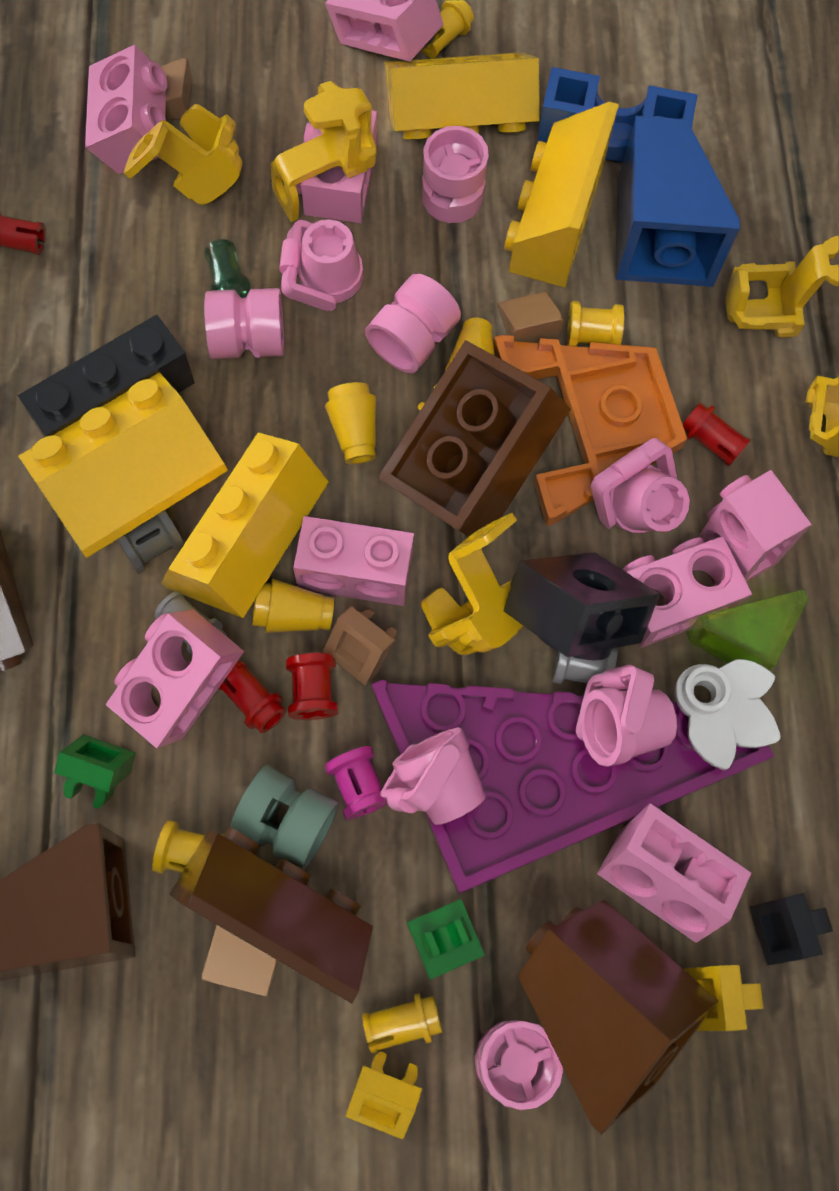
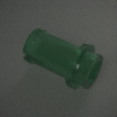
M226 239L212 241L209 243L210 248L205 247L204 256L208 262L213 281L210 291L236 290L241 298H246L250 291V282L247 277L242 275L235 244Z

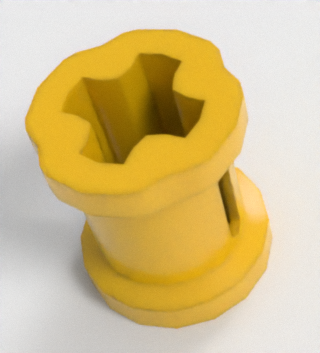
M571 301L567 322V346H577L578 343L590 344V342L621 345L624 329L623 304H615L612 309L581 307L580 301Z
M166 821L156 844L152 862L153 872L163 874L168 869L182 873L205 835L179 829V824L176 821Z

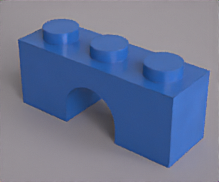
M551 67L537 143L538 141L547 143L554 122L605 103L598 94L600 76ZM649 85L646 97L640 104L631 108H618L605 159L623 162L635 116H662L665 118L687 119L692 128L698 94Z

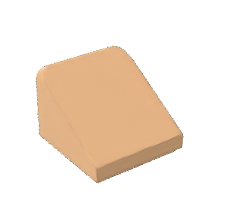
M216 925L202 973V980L268 997L278 960Z

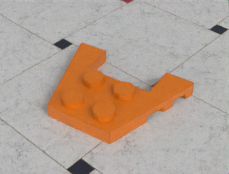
M509 335L494 337V352L499 359L537 380L556 376L564 401L571 409L569 417L584 464L536 474L534 486L546 526L559 522L594 501L591 491L593 479L609 468L611 464L650 439H659L671 448L672 453L683 448L687 436L656 348L590 342L589 347L560 345L557 339L540 338L539 343L514 341V336ZM656 460L652 462L650 465H655L657 463Z

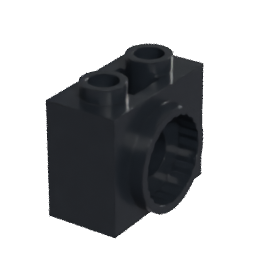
M595 552L520 560L517 571L511 581V589L504 612L537 635L549 647L562 653L564 656L596 661L608 658L613 648L642 643L660 593Z

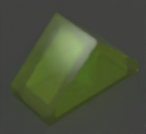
M803 589L700 616L687 631L688 639L691 644L727 663L735 660H748L770 671L776 666L808 601V597Z

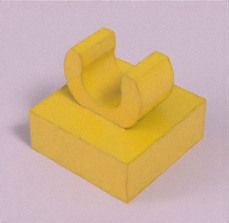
M740 965L685 968V971L719 1000L697 1031L747 1030L745 1010L764 1009L761 983L742 984Z
M380 1051L374 1057L370 1068L362 1067L345 1117L403 1140L422 1088L414 1086L418 1077L417 1065L410 1063L402 1080L383 1073V1066L387 1054Z

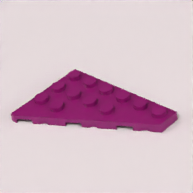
M380 680L371 684L373 694L399 755L404 753L408 746L412 744H418L438 733L458 727L463 730L470 744L468 750L486 794L485 800L467 814L444 824L435 825L424 811V815L458 895L630 821L650 803L660 808L774 757L769 745L759 748H744L736 745L734 760L727 770L710 765L694 750L688 739L689 717L681 711L676 702H672L677 719L676 736L672 743L666 747L633 757L624 764L607 767L599 765L591 757L584 741L579 739L576 734V726L584 696H577L569 692H554L553 694L514 692V689L480 686L453 688L447 684L428 683V686L387 683V680Z

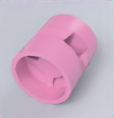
M447 126L435 131L426 141L423 149L422 203L427 212L437 220L447 223H462L473 218L481 209L484 201L489 154L488 146L484 139L474 130L462 126Z
M412 274L394 294L393 303L385 305L367 325L365 336L375 352L388 364L405 373H415L434 352L435 343H440L459 322L461 311L451 293L440 283L422 274Z
M280 288L250 289L246 298H241L236 290L206 291L204 300L205 330L208 352L211 359L241 358L245 350H251L255 358L284 356V323Z
M521 1020L499 1022L488 1029L478 1042L474 1058L476 1075L484 1089L504 1106L518 1110L537 1108L550 1100L560 1086L563 1067L545 1030L540 1025Z

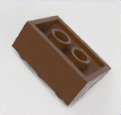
M465 340L381 471L378 479L469 537L477 530L503 516L571 409L552 387Z
M231 827L228 828L224 836L208 830L169 895L190 910L352 1004L360 989L373 929L372 925L357 917L362 906L330 888L326 897L306 886L312 877L310 874L280 858L275 867L256 856L261 846L260 844Z

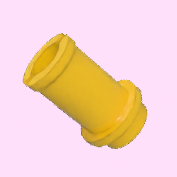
M446 0L443 2L440 12L443 26L434 35V40L421 50L426 56L435 58L459 34L466 35L471 30L474 14L466 1Z
M418 993L414 994L415 1001L373 1013H363V1026L371 1054L381 1049L424 1038L427 1044L432 1042L433 1035L443 1033L434 996L422 998L421 994Z

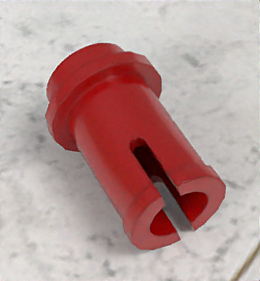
M0 212V246L40 255L44 247L37 244V241L45 243L46 230L44 223L3 216Z
M700 402L682 424L684 431L688 433L687 440L690 441L692 437L722 459L729 467L751 439L744 437L713 412L716 409L715 406L711 405L707 408Z
M237 661L226 677L227 681L224 680L218 689L222 690L245 715L244 723L249 729L256 728L260 733H265L277 725L284 717L286 710L282 706L283 699L278 693L271 694L251 673L243 661Z

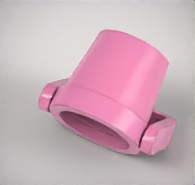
M331 219L320 220L315 223L298 220L288 231L287 239L282 243L279 267L282 273L281 291L287 298L322 310L332 311L336 309L337 303L352 298L356 294L364 278L362 258L357 252L353 235L346 225ZM297 274L300 276L301 285L296 283Z
M657 438L650 439L611 464L609 468L598 474L591 483V491L599 520L607 529L615 525L632 533H645L647 531L668 532L677 528L684 521L689 511L690 499L688 491L682 482L677 480L672 450ZM656 460L658 468L650 464Z
M625 665L594 675L588 681L576 726V734L579 739L584 741L591 757L599 765L609 767L624 764L633 757L666 747L674 740L677 730L676 713L669 697L661 690L653 689V674L633 665Z
M459 727L449 729L418 744H412L392 763L394 770L381 791V797L387 800L392 810L405 813L425 811L431 821L437 825L450 822L467 814L485 800L486 794L468 750L470 744L463 730Z

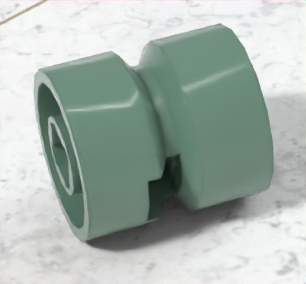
M265 765L256 774L244 793L230 827L260 844V847L267 843L273 845L274 857L285 859L305 871L318 852L334 821L339 808V802L313 788H309L301 793L297 791L296 779L269 765ZM282 803L290 807L280 826L277 827L272 824V821Z

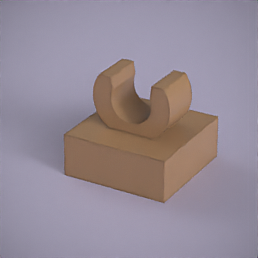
M351 606L338 617L323 653L331 654L339 666L366 685L378 674L395 641L394 637L397 630L390 627L386 632L371 621L374 612L369 609L360 613Z

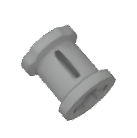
M617 648L612 649L611 655L608 658L596 661L566 657L556 651L552 682L561 684L566 679L587 684L592 676L616 667Z

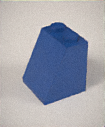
M635 116L618 177L615 280L714 287L740 229V219L687 119L665 118L662 116Z

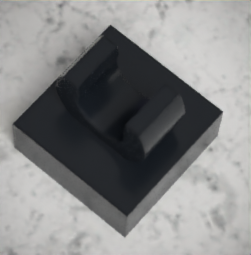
M804 893L750 906L767 966L823 954L817 935L833 932L826 907L809 911Z

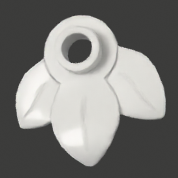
M735 660L720 669L708 664H697L689 667L679 676L675 684V699L681 711L689 717L688 739L694 750L703 760L716 768L727 770L734 760L736 745L744 748H759L774 744L780 740L781 735L775 719L760 699L772 686L775 680L773 673L753 661ZM701 685L710 691L711 701L709 703H702L694 696L695 686Z

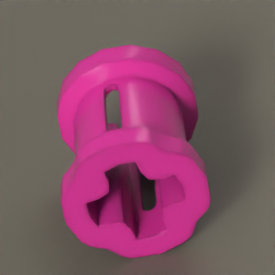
M364 746L343 753L324 765L327 775L335 777L346 804V808L342 811L346 821L366 816L388 805L387 800L381 797L383 788L371 762L375 756L371 746Z

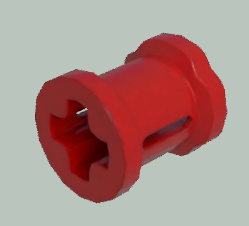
M307 653L288 657L285 660L286 670L292 673L293 703L288 706V717L297 720H319L339 714L338 703L332 701L331 670L336 667L335 658L331 654Z

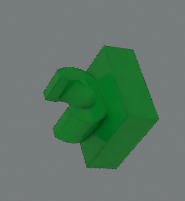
M83 734L59 752L54 773L67 778L63 787L66 798L72 799L81 791L83 784L93 787L95 789V798L92 807L99 809L113 796L115 787L131 773L136 753Z
M462 899L406 923L429 980L485 956Z

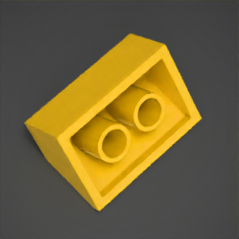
M524 52L384 62L391 126L394 131H403L404 139L429 138L432 135L431 129L447 126H462L472 129L479 134V125L498 124V132H519L526 130V122L540 121L538 57Z
M607 102L554 122L547 143L538 141L531 164V171L537 172L534 182L529 180L524 182L517 210L524 211L521 222L511 221L505 240L504 250L512 252L509 267L510 273L566 288L603 170L619 104Z
M160 372L149 379L135 383L127 392L105 405L89 410L78 421L54 435L40 439L32 448L19 455L28 472L86 558L228 471L225 463L182 397Z
M257 433L168 568L161 582L162 585L169 590L178 591L182 595L244 618L302 526L303 517L309 515L329 483L299 443Z

